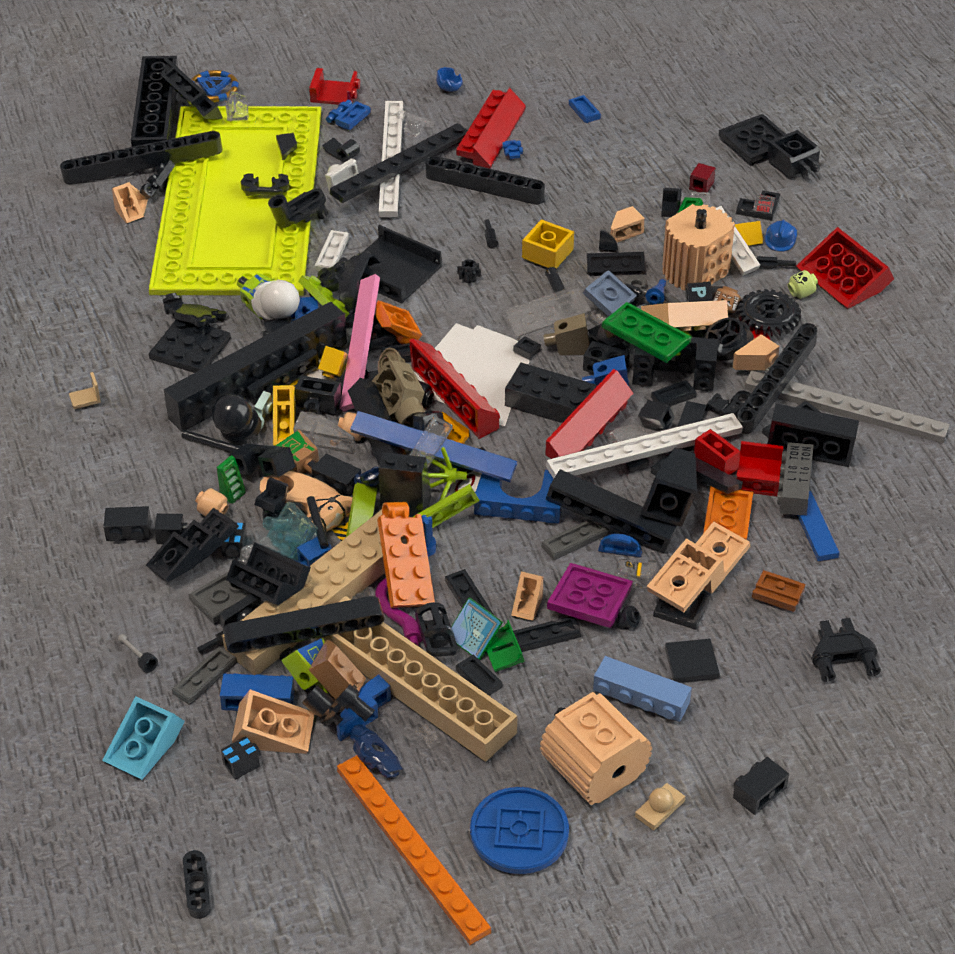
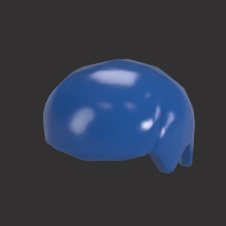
M443 67L437 71L436 82L442 90L453 92L462 86L461 74L457 76L453 68Z

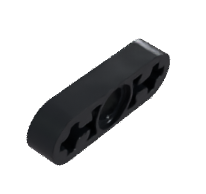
M193 850L186 853L183 857L186 901L189 915L193 918L201 919L206 917L211 911L207 867L204 854ZM192 861H197L198 871L193 872ZM195 880H201L204 883L200 888L190 887L191 882ZM196 897L201 898V908H196Z

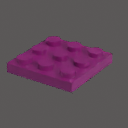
M570 563L547 602V609L611 628L632 589L633 581Z

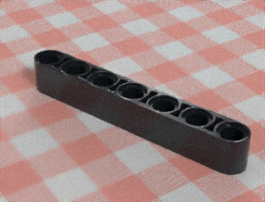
M430 156L425 160L426 178L429 180L534 205L542 204L545 200V183L541 180L438 156Z
M805 323L800 326L739 409L737 419L743 426V434L752 433L816 346L818 330L814 324Z
M369 596L233 622L223 628L228 652L235 654L371 628L382 624L385 618L379 598Z

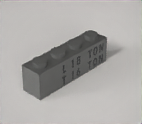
M788 443L787 451L782 453V463L784 464H781L780 477L784 478L779 480V490L783 492L778 491L777 504L781 505L782 514L807 516L813 455L812 444Z

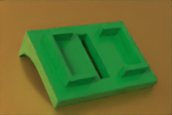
M507 620V623L498 630L486 650L494 672L525 662L510 622Z

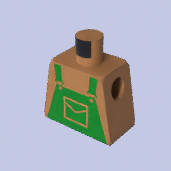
M297 430L275 445L290 447L296 466L290 471L302 474L308 471L312 474L311 468L319 461L318 449L300 430Z

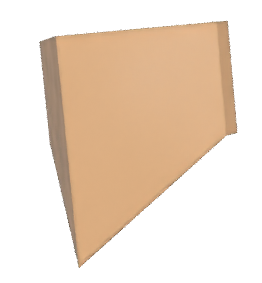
M130 182L112 188L115 210L126 224L144 217L148 200L137 188L131 185Z

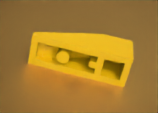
M294 385L273 386V446L295 432L296 404Z

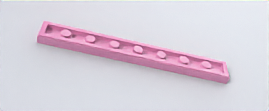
M376 274L360 280L340 402V409L343 411L354 408L348 390L359 378L364 379L380 281V277Z

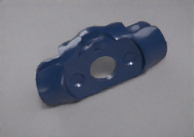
M375 466L361 475L356 474L354 483L368 486L377 485L379 483V467Z
M358 724L353 727L350 739L355 742L353 750L358 758L367 764L369 769L377 767L386 778L398 777L399 771H402L403 767L398 757L383 740L364 725ZM372 745L381 747L383 752L375 750Z

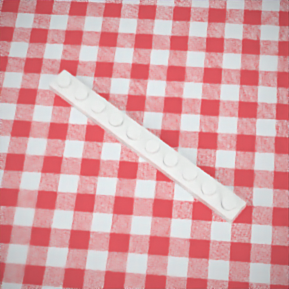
M385 101L382 161L401 152L403 101ZM400 174L380 184L379 217H398Z
M732 413L549 459L546 462V467L553 479L559 469L576 476L673 451L675 447L681 449L695 445V439L709 429H712L724 438L742 433L743 426Z

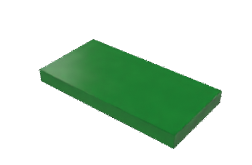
M628 302L602 322V328L666 363L691 342L690 335Z

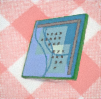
M468 598L451 628L456 644L470 655L474 654L481 660L503 622L473 599Z

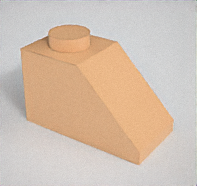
M633 206L617 211L610 234L617 243L644 233L645 218Z
M760 335L734 353L733 368L735 370H766L778 358L780 346L765 336Z

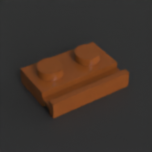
M763 570L752 592V598L794 612L803 595L806 584Z

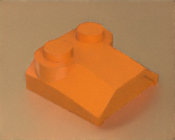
M379 300L377 301L375 316L382 328L395 335L396 340L400 344H407L412 338L420 339L422 333L409 311Z

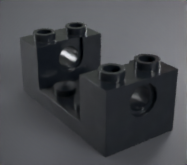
M691 337V342L679 352L680 355L674 356L667 363L635 346L632 384L652 386L654 370L694 373L693 388L695 390L713 391L718 339Z

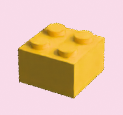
M542 219L522 240V258L547 268L555 267L557 269L574 249V231Z

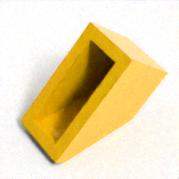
M325 346L318 367L323 372L322 376L327 378H334L336 376L340 378L346 368L348 355L344 351Z

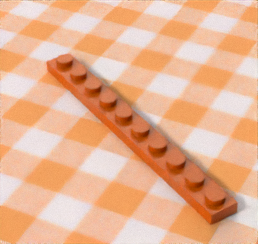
M356 755L337 765L339 775L468 944L471 945L490 934V925Z

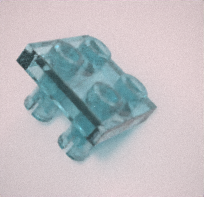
M292 502L286 503L278 518L267 516L263 520V527L266 530H270L266 536L267 539L282 554L297 561V547L310 541L318 529Z

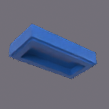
M585 95L569 99V106L584 123L601 119V113Z

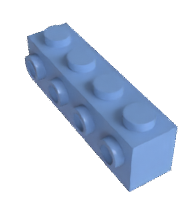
M605 656L594 675L593 690L602 695L616 698L624 703L640 707L645 711H651L667 719L680 722L690 703L692 687Z

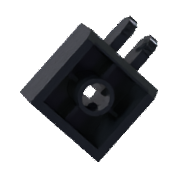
M795 130L769 141L767 160L789 178L800 173L807 177L810 176L811 171L816 173L820 170L818 163L820 149L804 134Z

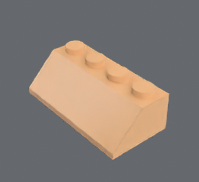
M727 300L641 306V310L675 328L679 327L680 331H690L691 327H694V330H706V326L710 327L716 321L728 318Z

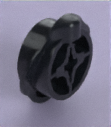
M728 317L713 323L702 338L718 339L717 359L728 361L734 359V353L754 339V335L745 322Z

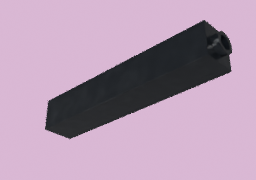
M359 378L348 390L356 412L360 411L392 421L375 382ZM368 438L378 464H380L383 452L407 455L403 448Z

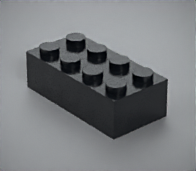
M520 362L505 387L504 406L563 423L597 385Z
M776 403L767 444L784 446L783 451H787L788 443L812 444V460L849 467L859 420Z

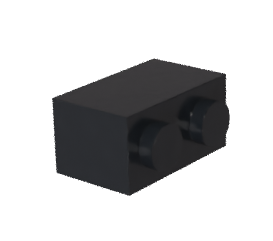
M327 453L311 468L312 478L320 480L335 489L340 495L348 497L354 492V477H356V474L361 475L360 468Z
M149 506L105 508L103 528L106 541L150 540L151 515Z
M767 756L761 762H756L744 776L740 775L733 784V798L753 815H756L787 788L789 773Z

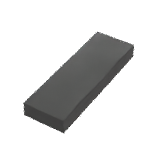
M587 520L542 541V548L553 560H556L607 536L608 529L592 520Z
M219 646L172 688L173 695L191 705L237 663V658Z

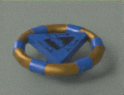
M209 70L191 78L195 84L199 83L212 102L227 100L238 91V80L234 75L226 71ZM229 83H232L231 89L221 94V90Z

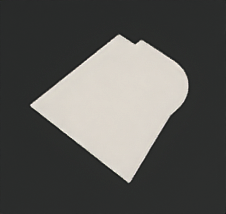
M456 323L435 349L439 350L443 358L447 362H451L454 369L461 373L470 385H473L481 396L487 399L488 404L492 408L498 410L500 414L499 425L505 427L511 407L504 406L505 387L520 362L529 364V359L513 351V347L518 341L511 337L478 325L474 329H470ZM415 373L417 379H418L419 381L424 382V381ZM434 392L433 399L444 403Z

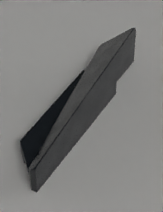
M166 57L164 59L165 68L161 74L163 80L192 107H196L204 119H222L223 117L218 106L207 97L206 93Z

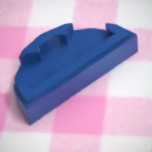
M624 534L605 536L600 541L598 548L599 552L641 557L642 555L641 545L638 541Z

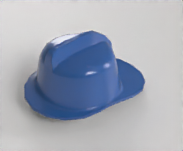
M784 219L776 221L768 227L765 243L772 250L787 251L795 244L797 230Z

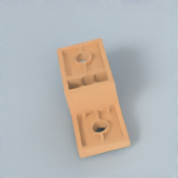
M713 522L696 543L685 539L647 585V591L685 612L703 589L711 594L716 590L750 548V542ZM719 546L725 548L721 553L713 551L714 548ZM676 580H682L685 582L680 587H676L673 585V582Z

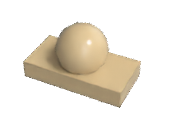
M666 783L662 788L652 791L649 800L635 812V817L654 831L685 802L686 796Z

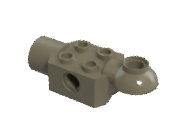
M387 348L379 358L378 374L372 382H375L390 418L397 420L399 424L413 428V416L425 412L421 404L425 392L410 364L405 363V360L401 358V355L394 348Z

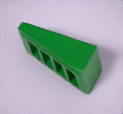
M231 455L216 468L219 491L227 497V502L233 504L246 492L235 457Z

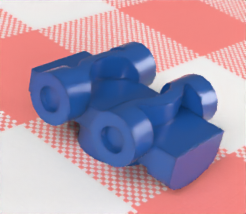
M520 140L502 142L504 154L509 156V159L520 158V154H523Z

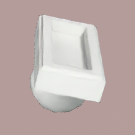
M351 158L342 165L334 164L330 166L328 173L325 174L329 191L331 187L359 174L355 159Z

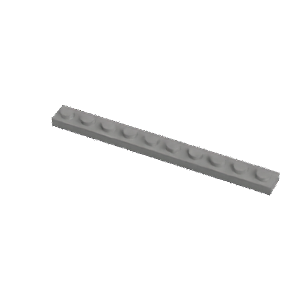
M751 370L744 389L753 391L765 374ZM793 381L787 384L778 397L798 404L807 401L816 409L944 443L950 425Z

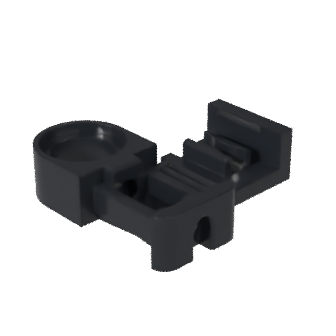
M745 390L738 391L731 398V401L728 399L724 400L720 394L716 393L707 402L706 411L712 408L720 412L719 417L732 413L737 417L739 409L744 404L738 399L744 398L747 400L751 393Z

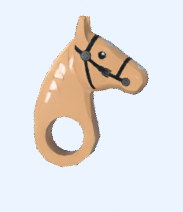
M288 471L279 478L265 476L260 481V494L266 489L269 478H274L288 484V491L290 492L287 493L285 503L298 502L305 506L307 517L302 521L300 531L301 535L308 541L317 537L306 500L309 496L315 497L325 533L339 526L344 517L350 516L353 497L340 495L329 485L305 474Z

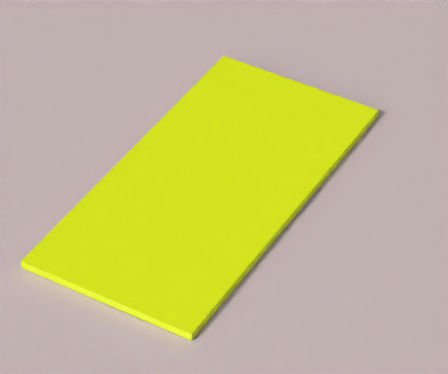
M181 106L175 138L217 131L221 136L223 151L218 155L175 163L174 168L170 172L149 284V295H167L170 293H177V295H240L241 288L237 286L239 278L244 276L250 280L255 274L260 273L274 280H284L293 284L298 290L299 296H304V287L298 281L302 275L306 276L311 220L307 223L302 220L286 228L279 227L268 205V201L273 195L257 194L246 196L245 191L241 189V180L243 175L252 173L254 178L259 177V187H271L272 177L278 179V174H286L289 179V190L283 192V195L286 197L287 202L304 192L314 189L322 113L321 107L218 106L223 117L222 119H204L196 107ZM294 132L297 149L294 152H290L285 160H282L276 135Z

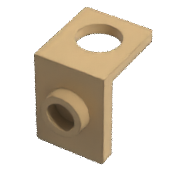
M93 372L90 373L92 388L69 393L73 409L101 403L98 384Z

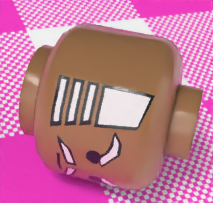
M723 286V288L717 289L713 301L727 300L728 313H735L741 297L737 294L738 290Z

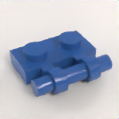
M351 100L343 101L338 105L337 109L329 112L326 121L328 123L335 121L336 125L351 130L371 113V107L357 101L352 104Z

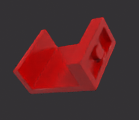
M316 68L309 87L310 102L339 105L347 100L353 102V99L357 98V89H360V79H358L357 71L353 72L350 82L324 80L323 68Z
M741 441L739 469L737 470L736 479L743 483L742 488L739 490L777 497L784 446Z

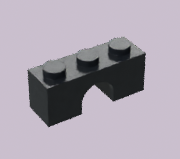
M245 444L229 454V457L231 455L235 457L240 474L250 475L254 471L262 469L263 476L279 478L296 467L290 447Z

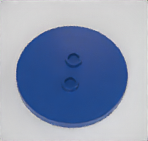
M510 787L490 794L479 803L471 818L470 837L476 853L491 867L507 873L528 874L547 868L562 855L568 842L569 823L561 805L548 794L528 787Z

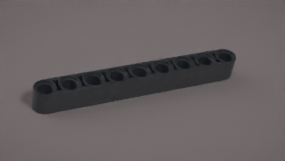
M209 131L66 160L60 164L64 183L70 185L155 168L160 163L165 164L169 160L175 164L220 154L223 151L220 133Z

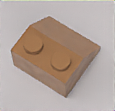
M329 639L325 641L309 668V671L335 699L349 684H355L358 687L357 690L360 691L366 680L364 675Z

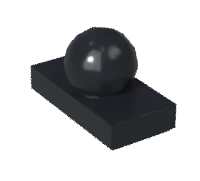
M251 593L220 613L219 624L221 627L224 628L230 623L241 621L254 611L255 608L260 606L261 597Z

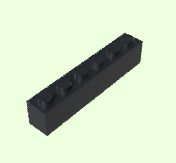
M559 469L550 484L546 500L620 534L630 536L638 542L662 553H665L677 528V525L641 515L643 506Z

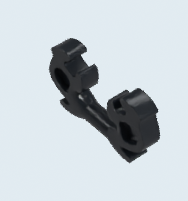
M248 173L243 175L241 189L245 191L246 196L257 194L283 195V192L289 190L288 175L278 174V179L272 177L271 187H259V177L254 178V174Z

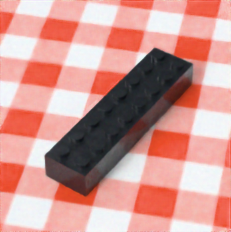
M142 56L130 139L131 147L171 139L177 92L163 80L161 74L165 68L164 59L166 57L178 67L177 56Z

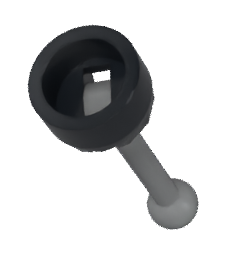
M120 634L118 636V641L124 643L138 656V666L145 673H149L157 667L158 659L153 654L139 652L127 640L126 635Z

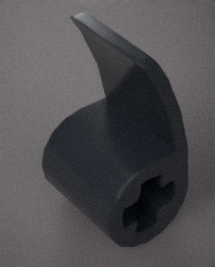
M335 138L323 144V149L342 162L350 160L360 152L358 143L352 139L343 145Z

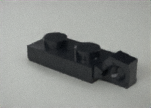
M171 160L165 164L160 163L155 168L156 173L147 179L149 183L144 184L139 192L147 200L151 198L155 191L163 184L175 164Z

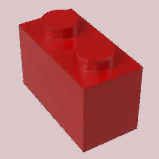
M709 429L695 439V458L697 457L729 475L739 469L741 451L712 429Z

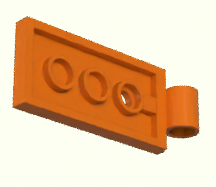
M407 502L383 503L382 515L378 517L377 521L390 607H419L435 602L421 514L409 517ZM401 537L406 538L407 544L401 542Z

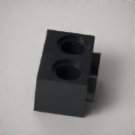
M592 341L583 355V371L594 374V363L623 355L625 356L626 368L628 369L630 351Z

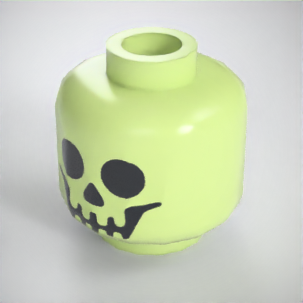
M803 270L791 276L787 286L793 297L803 299L816 291L818 280L813 273L810 274L808 271Z

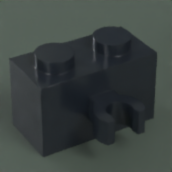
M301 375L295 387L296 407L304 408V413H307L309 409L314 410L315 415H318L320 411L335 414L341 402L340 382Z

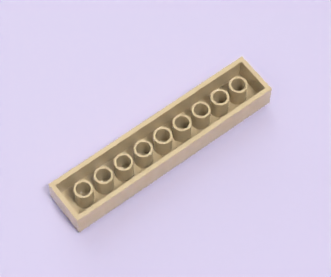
M382 510L310 566L311 569L304 589L280 605H275L266 600L241 621L337 603L345 596L351 600L385 573L377 521L378 517L382 515ZM401 537L403 544H407L405 537ZM223 634V635H222V638H223L224 648H225V650L228 652L227 647H226V642H225L224 634ZM299 642L231 654L237 658L239 664L253 675H257L278 660L280 653L285 649L292 648Z
M345 596L339 602L348 601L351 599ZM384 622L379 626L315 638V640L323 638L324 642L328 639L332 641L355 667L369 679H373L379 674L390 685V691L393 696L485 762L517 734L516 714Z

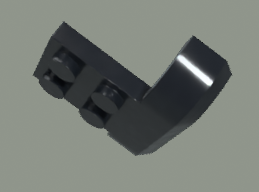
M363 251L352 256L347 261H340L330 268L321 269L317 273V278L321 281L320 285L331 292L339 290L341 302L345 305L346 310L349 311L356 308L359 281L365 268H369V266L376 263L379 264L381 261L370 251Z

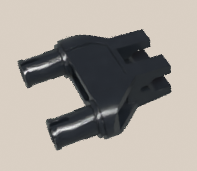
M851 618L841 619L842 627L839 629L840 633H833L829 620L820 621L821 630H818L820 642L816 646L811 660L818 667L823 682H827V677L829 681L836 678L832 664L863 661L868 676H872V672L874 676L881 672L876 659L878 651L875 644L866 636L855 631Z

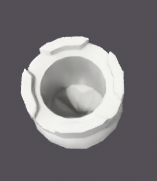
M284 280L261 283L255 288L256 291L251 300L253 310L257 316L268 321L288 318L297 310L300 302L298 290L293 284Z

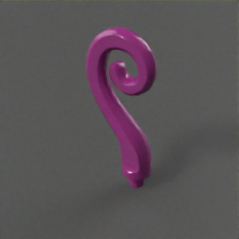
M386 578L378 584L375 592V597H378L383 613L403 629L405 638L419 647L422 636L417 621L400 609L390 607V602L387 599Z

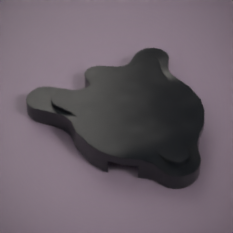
M173 304L169 307V313L175 319L192 323L197 327H204L206 323H215L216 319H225L227 315L226 311L198 304Z

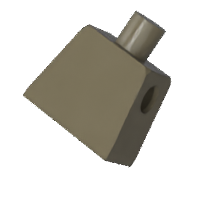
M585 313L555 321V333L544 334L545 346L557 345L559 355H584L590 345Z

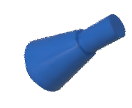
M664 279L659 280L657 285L646 292V300L651 305L664 302V287L666 285Z

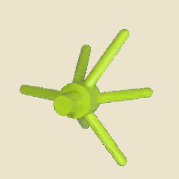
M442 447L441 451L447 466L431 457L422 455V457H426V460L441 468L439 473H428L429 478H444L431 483L430 488L447 482L439 501L446 497L452 483H456V480H467V472L456 471V468H452L445 447Z

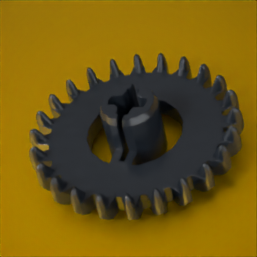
M764 289V291L756 290V293L752 291L749 295H744L737 305L736 315L738 320H743V322L748 324L750 331L751 328L755 327V334L761 329L763 336H765L767 331H770L771 337H773L774 331H777L779 336L782 334V329L785 330L786 334L789 333V327L794 331L795 326L797 327L801 320V309L794 298H789L790 295H783V292H776L773 289L771 291ZM761 305L760 313H756L755 308ZM781 308L783 314L777 317L778 309Z

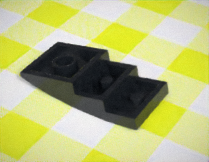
M212 508L201 523L193 520L181 535L173 532L146 566L167 582H170L205 560L231 536L239 525L215 508Z

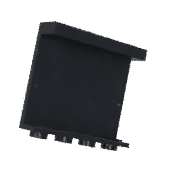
M378 225V239L364 251H370L375 254L381 263H376L369 266V268L366 267L360 280L376 274L380 277L378 293L402 304L442 267L441 251L382 225ZM342 257V258L339 260V262H340V261L344 262V261H347V260H349V259H347V258H345V257Z

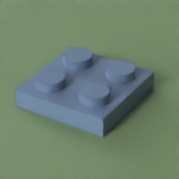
M609 270L583 291V294L608 317L626 302H633L637 296Z

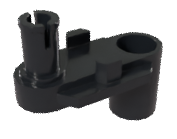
M319 188L304 192L287 202L284 195L280 194L273 196L268 201L276 223L281 228L297 224L302 220L307 223L312 219L311 214L315 212L319 219L325 218L323 212L326 217L329 214L325 207L326 197Z
M349 684L336 700L317 685L302 702L303 705L322 720L321 723L324 726L326 724L329 726L332 722L339 725L343 720L339 714L345 708H350L364 722L375 711L358 697L359 691L355 684Z

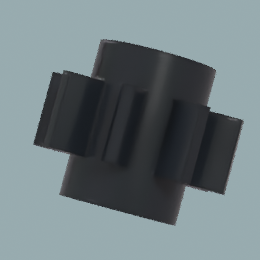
M471 259L462 261V266H457L459 280L462 279L465 283L477 281V277H481L479 263Z

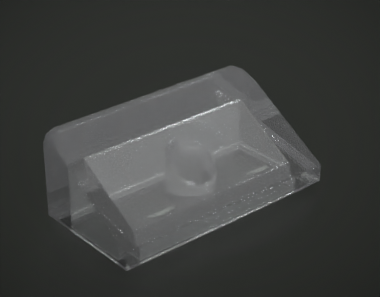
M234 91L229 93L226 100L228 121L248 120L246 96Z

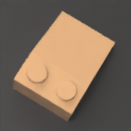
M249 690L239 703L232 743L246 736L251 743H255L259 750L306 754L309 749L314 713Z

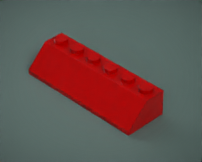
M413 338L409 340L413 371L432 387L436 395L478 439L500 429V414L498 410L488 404L487 399L481 396L475 387L470 385L464 376L454 369L451 362H447L443 358L439 350H436L431 344Z

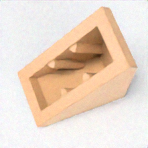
M521 572L512 616L534 621L543 598V576Z

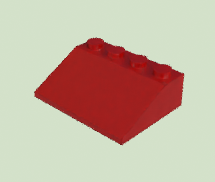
M839 227L833 230L796 265L800 271L806 270L810 274L813 273L818 280L817 285L846 309L880 293L894 280L891 270L887 265Z

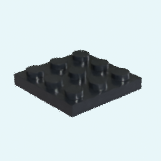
M760 114L720 129L718 136L751 164L766 158L769 141L786 135V133L764 114Z
M176 319L149 352V359L195 373L211 365L231 339L230 332L211 326L197 327L192 323Z

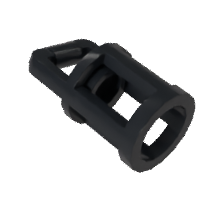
M437 602L422 605L417 609L415 619L426 652L433 657L456 655L458 647L444 605ZM430 610L433 620H423L422 615Z

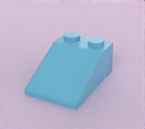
M135 696L102 761L143 780L175 742L185 721L174 713Z

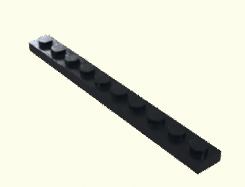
M456 123L331 187L329 194L339 202L344 203L425 161L426 158L435 156L460 143L468 130L459 123Z

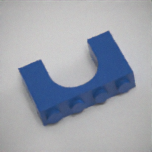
M548 470L544 472L540 491L531 497H511L502 491V480L485 474H481L475 492L480 500L474 504L475 515L559 524L562 507L546 500L550 484L553 481V477Z

